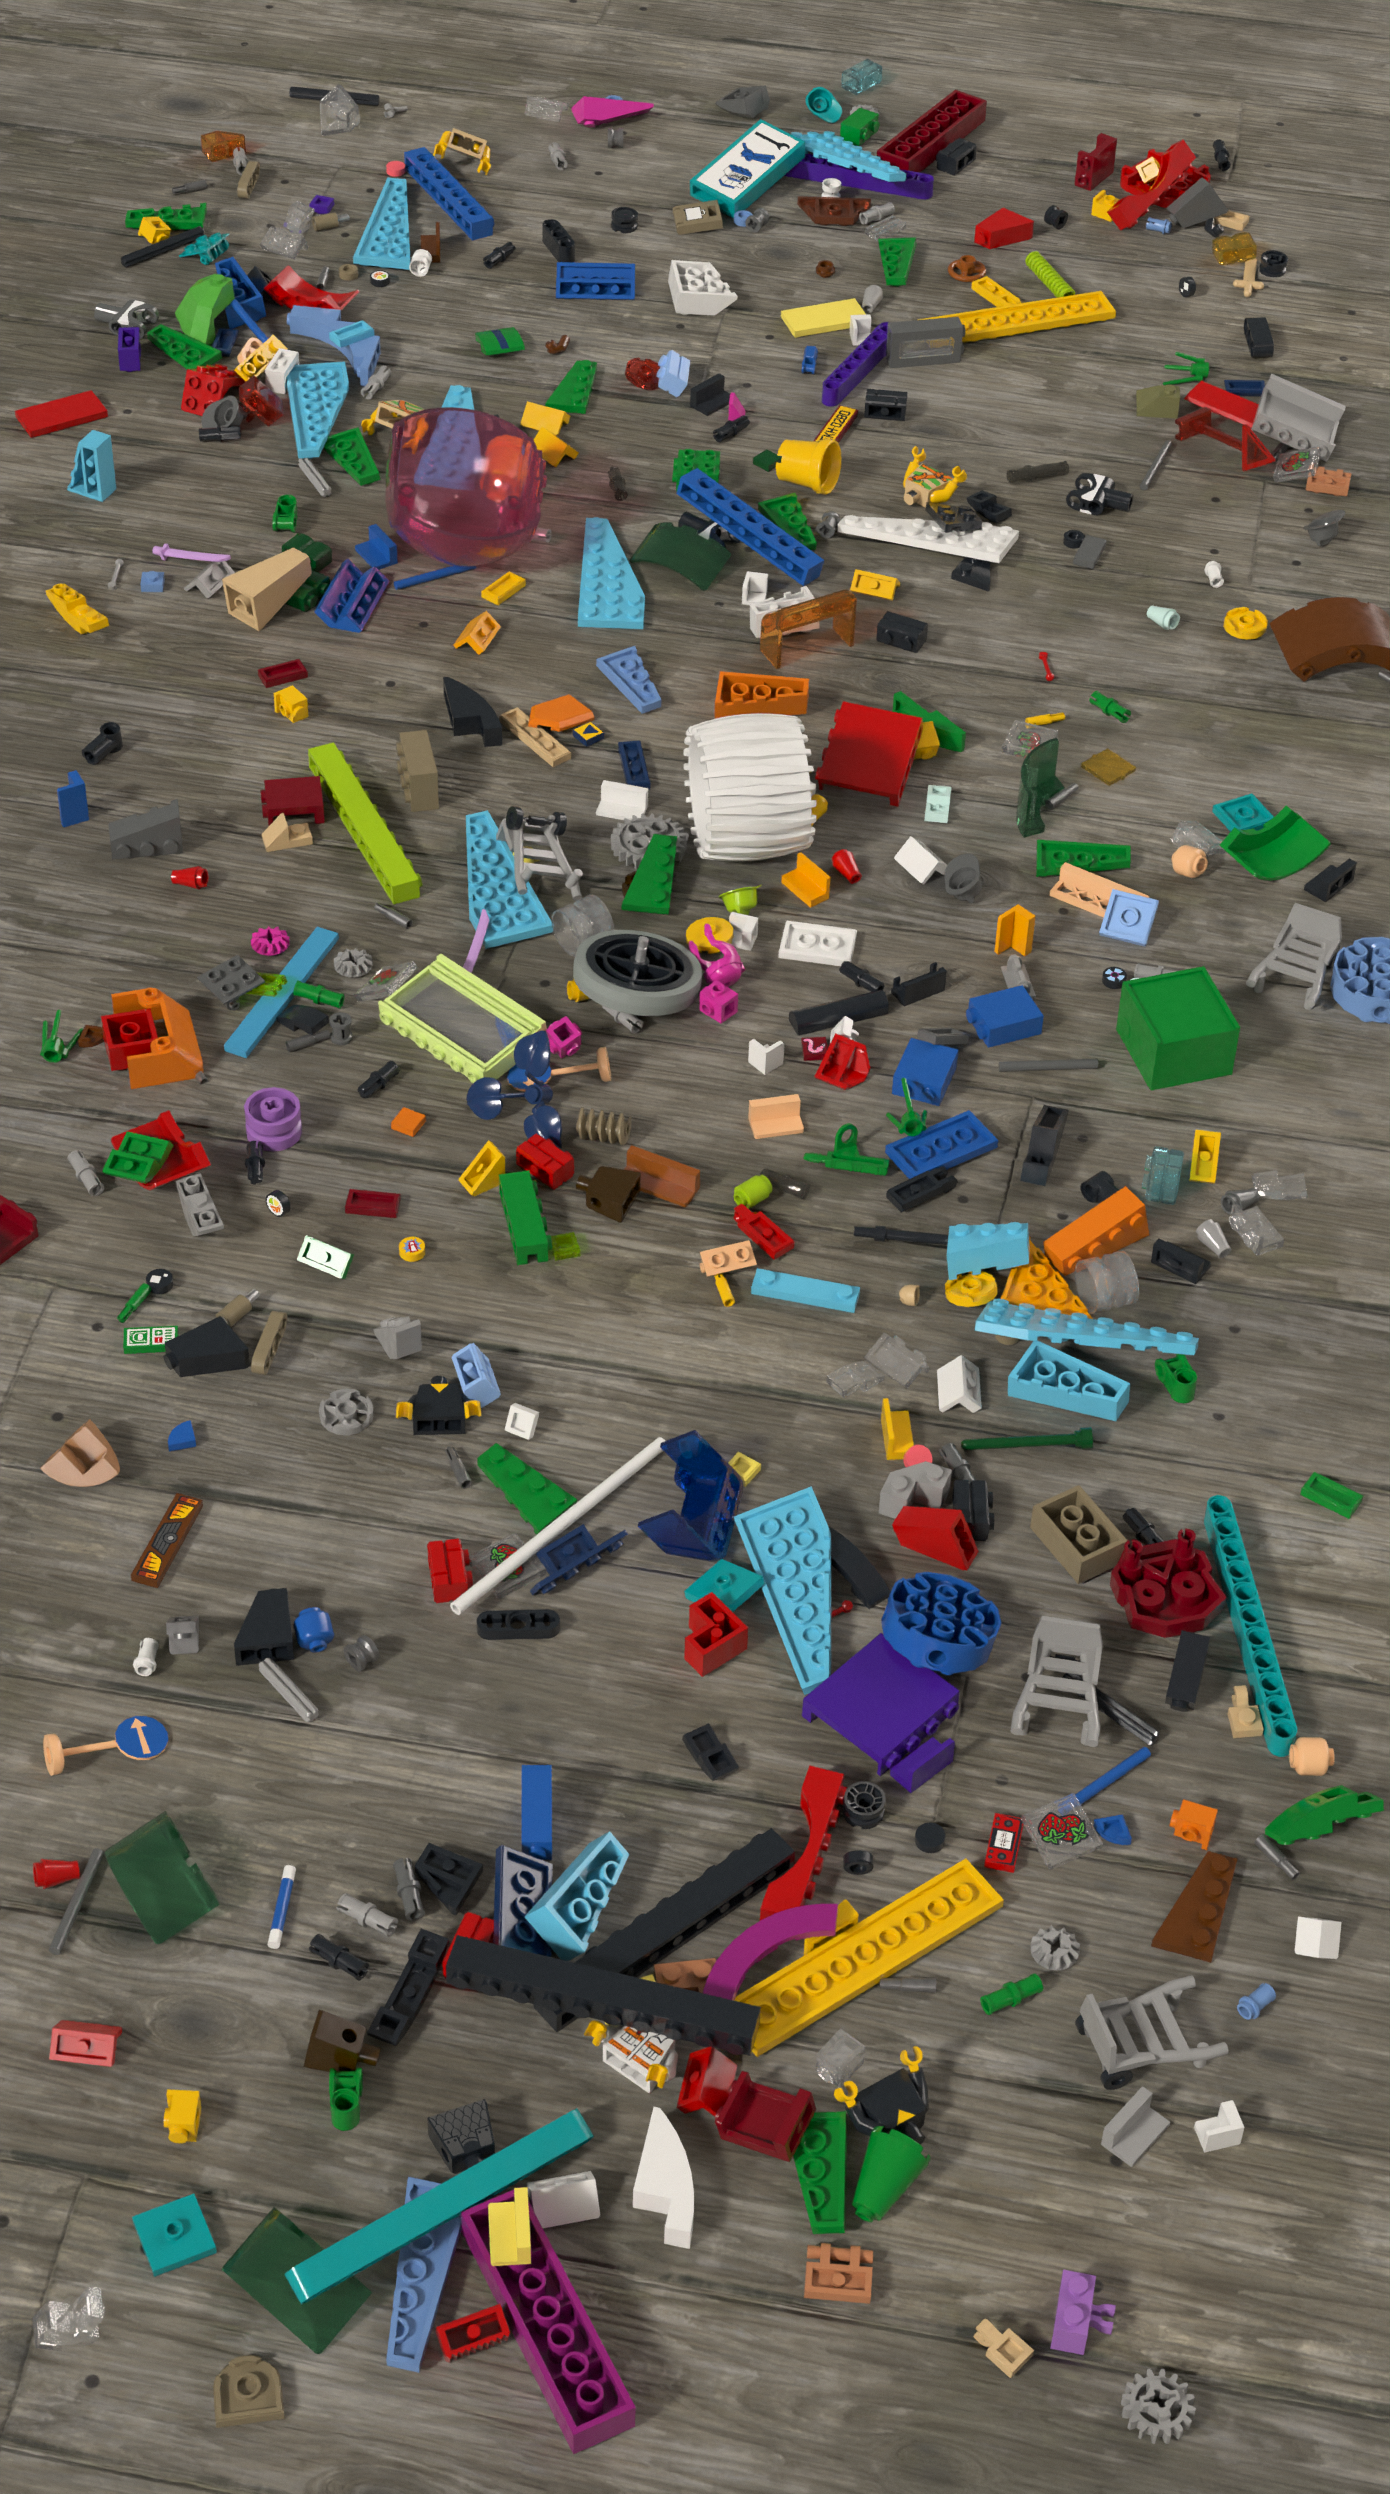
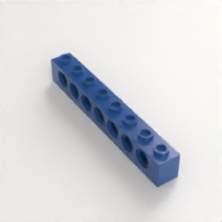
M425 147L404 152L405 170L472 241L493 235V227L495 225L493 217L443 167L441 162Z
M696 468L681 476L677 495L799 584L805 586L820 576L824 559L704 472Z

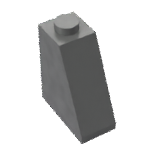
M1203 177L1167 207L1170 213L1168 216L1175 225L1178 223L1183 228L1223 215L1229 211L1210 183Z

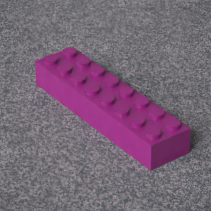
M514 2190L462 2211V2234L497 2303L501 2304L505 2319L574 2455L635 2427L636 2407L529 2201L531 2264L491 2265L488 2205L490 2203L515 2202Z

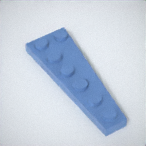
M408 2177L405 2204L441 2183ZM461 2215L400 2249L386 2358L387 2366L420 2373L461 2233Z

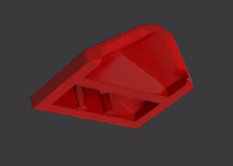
M835 1033L814 1077L843 1090L863 1083L870 1071L866 1045Z

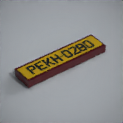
M839 405L814 441L828 438L834 439L839 443L858 417V410Z

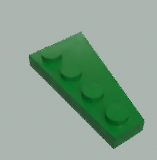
M200 203V207L191 208L190 204L182 205V209H171V206L161 208L159 211H154L153 208L128 210L125 225L126 228L139 229L143 217H159L171 230L193 229L198 226L204 228L207 203Z
M916 237L878 239L886 286L893 285L899 287L906 285L917 245Z
M577 360L546 401L545 406L570 413L586 414L597 372V362Z
M359 427L328 436L323 449L360 486L381 480Z
M653 835L622 902L621 910L669 915L677 836Z
M1037 840L1036 877L1060 875V869L1065 862L1088 872L1130 868L1131 845Z
M495 1443L477 1458L479 1468L496 1488H500L504 1492L507 1501L515 1505L520 1511V1516L523 1520L532 1525L536 1535L577 1503L575 1497L498 1443Z
M846 2111L815 2112L793 2158L812 2233H845Z

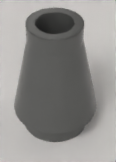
M1255 1188L1230 1190L1222 1196L1221 1206L1225 1213L1238 1215L1252 1204L1257 1203L1260 1195Z

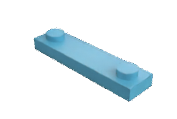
M757 1268L751 1287V1294L854 1313L860 1295V1287Z

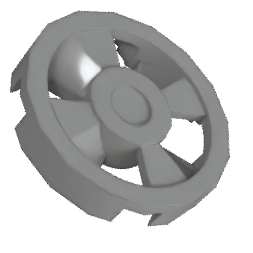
M355 1389L333 1391L330 1393V1398L325 1402L323 1399L319 1406V1418L322 1426L329 1432L337 1435L357 1434L366 1429L373 1420L374 1409L371 1399L368 1396L367 1399L360 1396V1391ZM350 1399L357 1400L360 1403L356 1405ZM357 1413L367 1414V1418L362 1424L355 1420Z

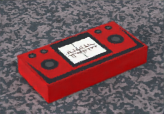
M995 1813L984 1864L985 1868L1014 1873L1024 1826L1023 1818Z

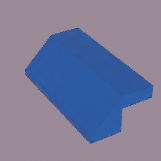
M557 262L556 299L635 300V264Z
M346 559L342 562L314 613L330 628L360 633L388 585L389 580L375 566L362 573L349 559Z

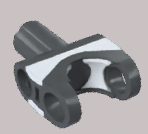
M129 300L122 308L98 303L95 308L94 317L97 321L109 323L110 331L117 336L119 328L139 327L141 339L147 331L144 324L155 323L159 318V312L151 304ZM147 311H151L154 315V318L150 317L147 314Z

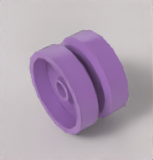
M272 1087L256 1091L247 1098L244 1105L246 1134L249 1142L256 1141V1148H258V1142H261L264 1151H282L292 1147L299 1141L302 1134L299 1099L294 1093L286 1089Z

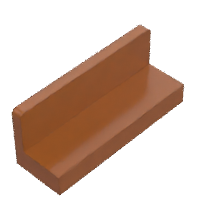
M633 1145L627 1150V1166L624 1170L641 1173L640 1191L682 1207L688 1206L700 1189V1170Z

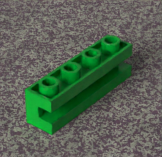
M529 1170L499 1174V1195L517 1266L528 1264L527 1255L536 1254L538 1263L547 1262L548 1251L552 1250L551 1236L545 1233L548 1231L547 1220L545 1216L541 1217L543 1213L541 1198L536 1199L538 1195L536 1180L532 1181Z

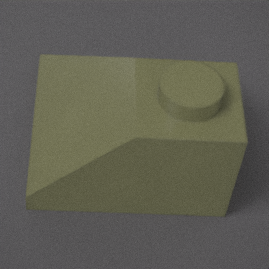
M1169 384L1136 390L1137 416L1178 418L1180 386Z

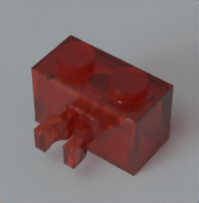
M254 375L239 387V400L243 404L241 407L245 412L250 411L246 417L248 423L256 415L269 427L284 415L283 401Z

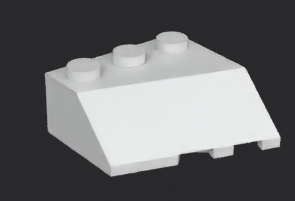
M671 260L668 283L676 313L682 315L715 316L736 301L738 296L735 292H730V286L727 282L723 283L721 281V275L710 262Z

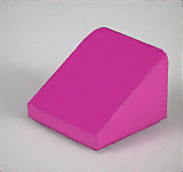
M731 392L728 420L733 421L745 415V409L736 394Z

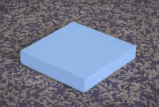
M1112 889L1099 935L1146 947L1159 900Z

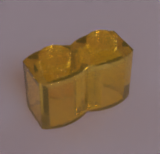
M1241 232L1232 237L1221 236L1212 240V253L1219 265H1230L1237 261L1246 262L1256 258L1257 245L1250 233Z

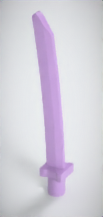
M164 544L163 547L154 546L152 550L153 554L159 555L163 561L168 556L213 562L231 559L230 555L170 549L168 544Z
M485 909L481 912L477 930L463 966L470 973H472L489 924V917Z

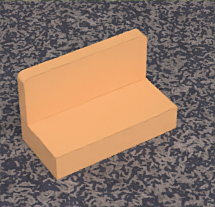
M799 1095L749 1100L748 1119L754 1138L761 1139L803 1133L804 1127L800 1118L801 1100Z

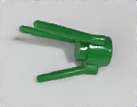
M1176 352V356L1195 363H1192L1191 366L1165 365L1164 368L1190 371V375H1194V377L1163 382V385L1203 381V378L1208 377L1209 362H1205L1204 358H1196Z
M61 1010L56 1012L49 1039L48 1022L46 1020L43 1021L42 1049L40 1055L46 1061L53 1063L59 1062L61 1058L66 1059L68 1057L69 1051L78 1041L83 1031V1028L79 1029L65 1047L63 1040L57 1037Z
M903 1077L901 1081L907 1112L902 1116L901 1123L889 1112L886 1113V1116L898 1128L900 1134L905 1132L908 1136H916L927 1129L926 1119L928 1112L924 1110L920 1117L913 1110L907 1080Z

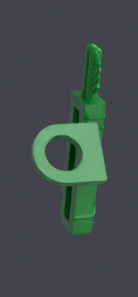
M851 1123L844 1124L839 1128L835 1136L834 1151H828L827 1156L812 1152L805 1153L803 1157L804 1160L813 1163H825V1167L830 1169H842L880 1176L887 1175L889 1168L888 1159L859 1155L857 1148L858 1130ZM850 1129V1138L842 1142L843 1133Z

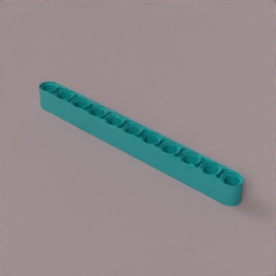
M1215 1495L1207 1501L1204 1516L1205 1529L1223 1593L1227 1597V1607L1255 1705H1258L1267 1748L1273 1755L1285 1757L1289 1755L1290 1745L1295 1744L1297 1725L1232 1503L1225 1496Z
M576 2108L299 2263L284 2275L300 2304H304L458 2217L462 2211L481 2204L590 2141L594 2135L580 2111Z

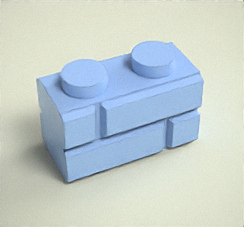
M671 350L667 355H663L658 362L660 369L656 377L659 378V388L669 391L670 394L678 397L688 383L690 360L683 356L680 357V354Z
M470 1343L453 1354L452 1360L463 1393L470 1400L480 1401V1406L483 1408L500 1397L501 1393L489 1359L474 1343Z

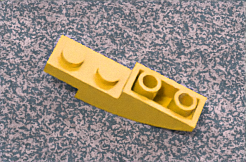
M272 335L240 363L234 371L250 385L265 373L266 367L279 348L288 350V348Z
M60 583L46 590L47 597L59 614L80 634L92 633L109 626L108 618L88 606L85 596L68 585Z

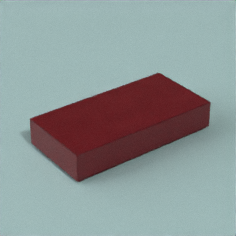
M296 659L258 669V677L265 688H270L308 678V671L301 660Z
M349 1189L345 1213L397 1218L401 1194Z

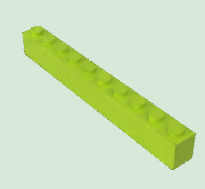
M334 742L308 749L309 768L314 776H320L323 791L393 905L420 898L422 880L419 873L414 872L411 860L406 859L402 846L396 843L394 833L388 830L386 821L383 817H380L376 804L371 803L367 790H363L359 777H355L351 764L346 763L342 750H338Z

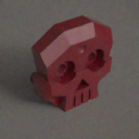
M1185 1528L1183 1536L1184 1531L1181 1529L1177 1535L1178 1539L1142 1546L1141 1542L1134 1539L1132 1540L1131 1547L1129 1540L1125 1543L1119 1562L1111 1571L1110 1587L1117 1603L1125 1608L1127 1621L1132 1629L1163 1638L1181 1635L1182 1630L1191 1633L1201 1631L1225 1608L1227 1597L1211 1576L1213 1568L1205 1552L1193 1548L1196 1534L1193 1530Z

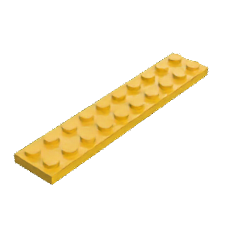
M1102 291L925 319L959 317L961 324L965 325V337H962V342H976L981 339H994L1006 335L1013 336L1025 332L1032 333L1044 329L1050 330L1057 327L1088 324L1094 321H1106L1116 317V310ZM953 338L925 340L930 347L938 348L952 344Z
M965 1858L739 1994L734 2001L761 2007L760 2026L752 2052L756 2057H759L878 1984L881 1979L891 1976L1002 1908L1004 1899Z

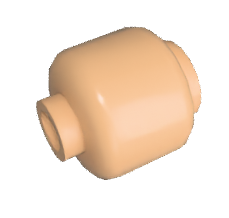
M1189 845L1179 847L1172 855L1174 871L1179 875L1189 878H1196L1203 874L1208 865L1205 852L1202 849Z
M1300 1737L1296 1740L1295 1744L1290 1745V1767L1295 1768L1296 1772L1301 1776H1323L1326 1774L1328 1767L1334 1765V1749L1329 1748L1327 1741L1321 1737Z

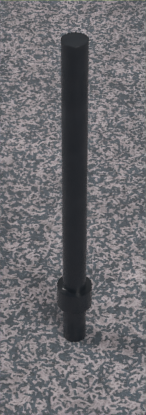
M875 1225V1228L854 1226L855 1237L874 1238V1241L884 1242L887 1239L948 1245V1235L892 1230L886 1229V1226Z

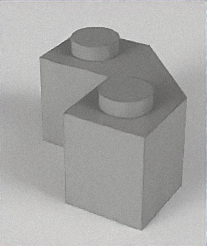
M925 1461L890 1472L880 1492L879 1514L895 1519L903 1506H913L914 1502L930 1508L941 1509L950 1492L952 1470Z

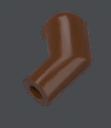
M562 335L558 343L554 340L548 341L545 345L548 349L547 352L557 354L566 351L570 343V337Z

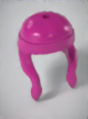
M705 924V936L712 946L718 948L723 953V958L717 961L701 959L697 945L693 941H689V949L698 959L702 970L705 971L704 978L709 985L717 980L730 987L740 979L741 974L745 971L744 965L736 948L724 941L715 940L710 925Z

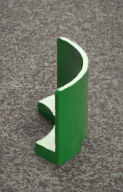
M1286 805L1275 817L1263 824V829L1258 831L1254 828L1241 830L1234 827L1220 846L1254 877L1260 880L1273 881L1286 878L1301 871L1323 854L1331 843L1298 813Z

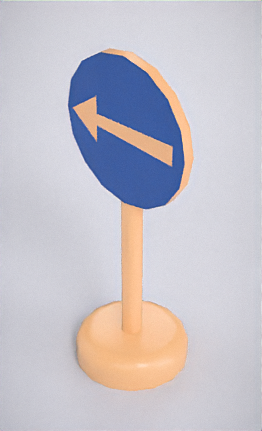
M600 1047L597 1050V1063L553 1070L549 1066L542 1076L535 1078L547 1084L551 1076L599 1069L601 1080L604 1082L611 1081L607 1048ZM514 1065L509 1070L507 1079L512 1088L525 1092L528 1086L535 1083L525 1076L526 1070L518 1068L517 1065Z
M134 1716L124 1720L118 1726L115 1732V1740L63 1749L61 1741L56 1734L44 1735L43 1741L46 1766L51 1776L58 1775L64 1769V1756L118 1747L120 1752L129 1758L150 1760L158 1757L165 1751L168 1744V1732L163 1724L156 1719L147 1716Z

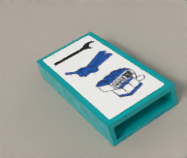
M760 119L690 180V196L702 202L718 200L720 211L734 218V214L737 211L747 209L805 157V141Z

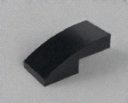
M981 490L967 497V502L975 511L996 524L1012 516L1011 508L998 504L994 494Z
M292 1005L277 1016L276 1021L294 1032L300 1028L313 1035L329 1023V1017L327 1014L308 1006Z
M709 1723L683 1735L682 1740L687 1749L712 1781L739 1770V1766L727 1745L720 1743Z

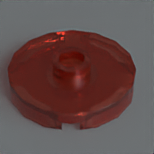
M634 358L627 363L625 376L631 384L638 388L655 390L659 388V378L656 375L660 366L651 359H645L644 361L640 360V358Z

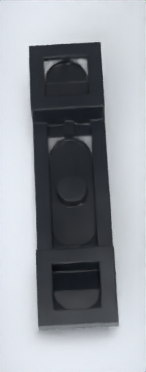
M829 1527L831 1533V1565L852 1584L851 1592L868 1609L889 1598L891 1591L871 1562L852 1542L835 1529Z
M422 1928L420 1929L408 1952L409 1960L385 2007L380 2006L367 2032L368 2036L394 2046L398 2045L413 2024L431 1990L449 1945L448 1938Z

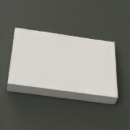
M786 921L778 958L841 966L844 961L851 962L857 930Z

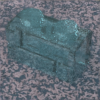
M869 59L852 66L842 72V88L858 95L879 84L882 81V66L873 63Z
M1156 1146L1153 1149L1152 1156L1147 1155L1144 1170L1149 1171V1174H1144L1141 1188L1146 1189V1200L1161 1201L1170 1205L1176 1204L1184 1159L1183 1151L1168 1150V1148Z

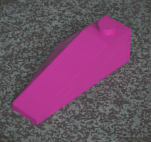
M584 96L572 107V113L578 124L592 128L597 125L647 113L654 107V104Z

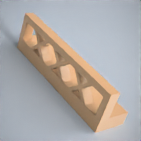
M1066 862L1060 869L1059 881L1050 890L1051 897L1103 918L1106 909L1102 908V906L1108 905L1112 889L1149 898L1146 894ZM1062 887H1063V888H1066V889H1068V890H1071L1072 892H1070V893H1064V892H1062V891H1060V890H1061ZM1088 897L1093 899V901H1084L1081 898Z

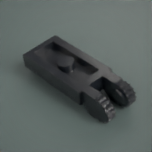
M941 1166L921 1173L888 1189L886 1198L902 1213L941 1193L949 1192L956 1187L958 1180L954 1176L947 1178L948 1170Z

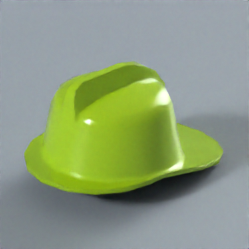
M762 885L731 890L721 894L719 898L723 900L728 912L749 915L750 910L757 905V888Z

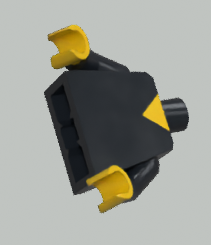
M439 1375L431 1379V1384L420 1385L418 1393L412 1395L407 1402H398L396 1405V1418L402 1417L412 1420L413 1417V1435L466 1434L465 1418L475 1417L476 1415L482 1416L480 1401L470 1400L465 1394L460 1393L457 1384H447V1379Z
M913 2047L915 2054L913 2061L909 2060L906 2050H903L900 2054V2060L903 2064L909 2066V2071L902 2068L858 2092L854 2082L846 2081L844 2086L848 2091L847 2096L842 2088L835 2089V2098L840 2102L846 2103L845 2110L858 2132L870 2136L874 2127L883 2126L881 2131L883 2133L889 2134L891 2129H894L910 2137L920 2145L924 2142L925 2136L920 2131V2128L924 2125L925 2114L929 2109L928 2087L923 2068L918 2066L923 2057L919 2047Z

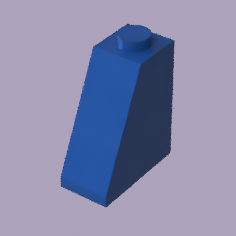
M522 1765V1853L541 1860H552V1765Z

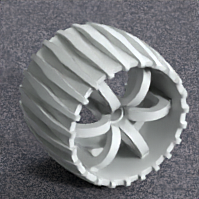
M740 714L712 719L688 728L686 731L687 737L684 740V743L689 745V748L684 749V756H688V763L684 764V770H689V780H685L684 785L690 786L691 797L686 798V803H691L692 813L688 814V819L694 820L695 827H692L690 830L692 835H697V839H694L693 842L695 847H698L696 851L702 859L719 861L763 860L795 853L811 846L814 840L812 836L815 835V828L811 827V823L816 822V815H811V808L816 807V800H811V790L816 789L815 784H810L809 772H813L814 768L813 766H808L807 757L811 756V750L805 749L804 743L808 742V737L801 733L805 731L804 725L801 724V719L796 716L782 714Z

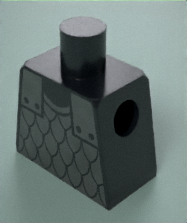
M486 2099L427 2118L429 2138L451 2173L463 2172L495 2154V2143Z

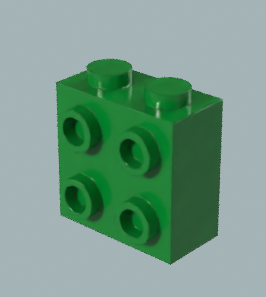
M679 450L678 458H674L672 482L676 483V491L681 476L696 468L719 483L720 451Z

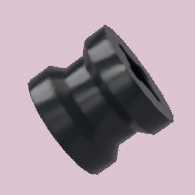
M1055 205L1050 206L1044 215L1045 223L1053 225L1056 229L1063 228L1068 220V213L1060 210Z

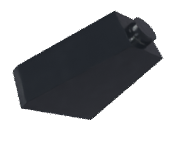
M221 1316L164 1343L166 1352L163 1356L167 1367L170 1370L174 1369L179 1377L233 1371L250 1367L248 1347Z
M272 1588L258 1591L234 1642L236 1666L259 1664L266 1658H271L274 1662L294 1660L287 1588Z
M1181 1631L1165 1703L1170 1704V1708L1181 1712H1187L1188 1709L1194 1710L1208 1655L1210 1637Z

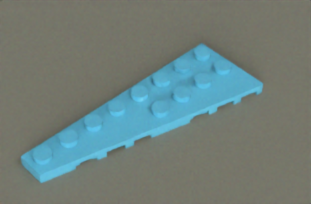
M387 178L353 256V264L410 270L406 179Z

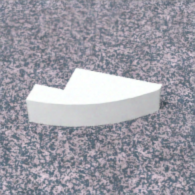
M653 2107L633 2189V2208L668 2214L665 2224L664 2244L690 2249L694 2217V2188L691 2169L685 2149L676 2130L664 2112L658 2107Z

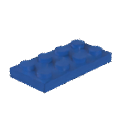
M968 1110L928 1127L919 1135L907 1136L886 1145L885 1153L911 1179L921 1173L941 1166L949 1169L998 1147V1139Z

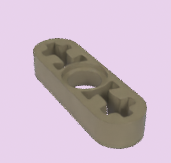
M248 161L238 182V198L249 199L260 175L259 162Z
M278 1311L270 1313L252 1357V1373L267 1375L286 1330L287 1313Z

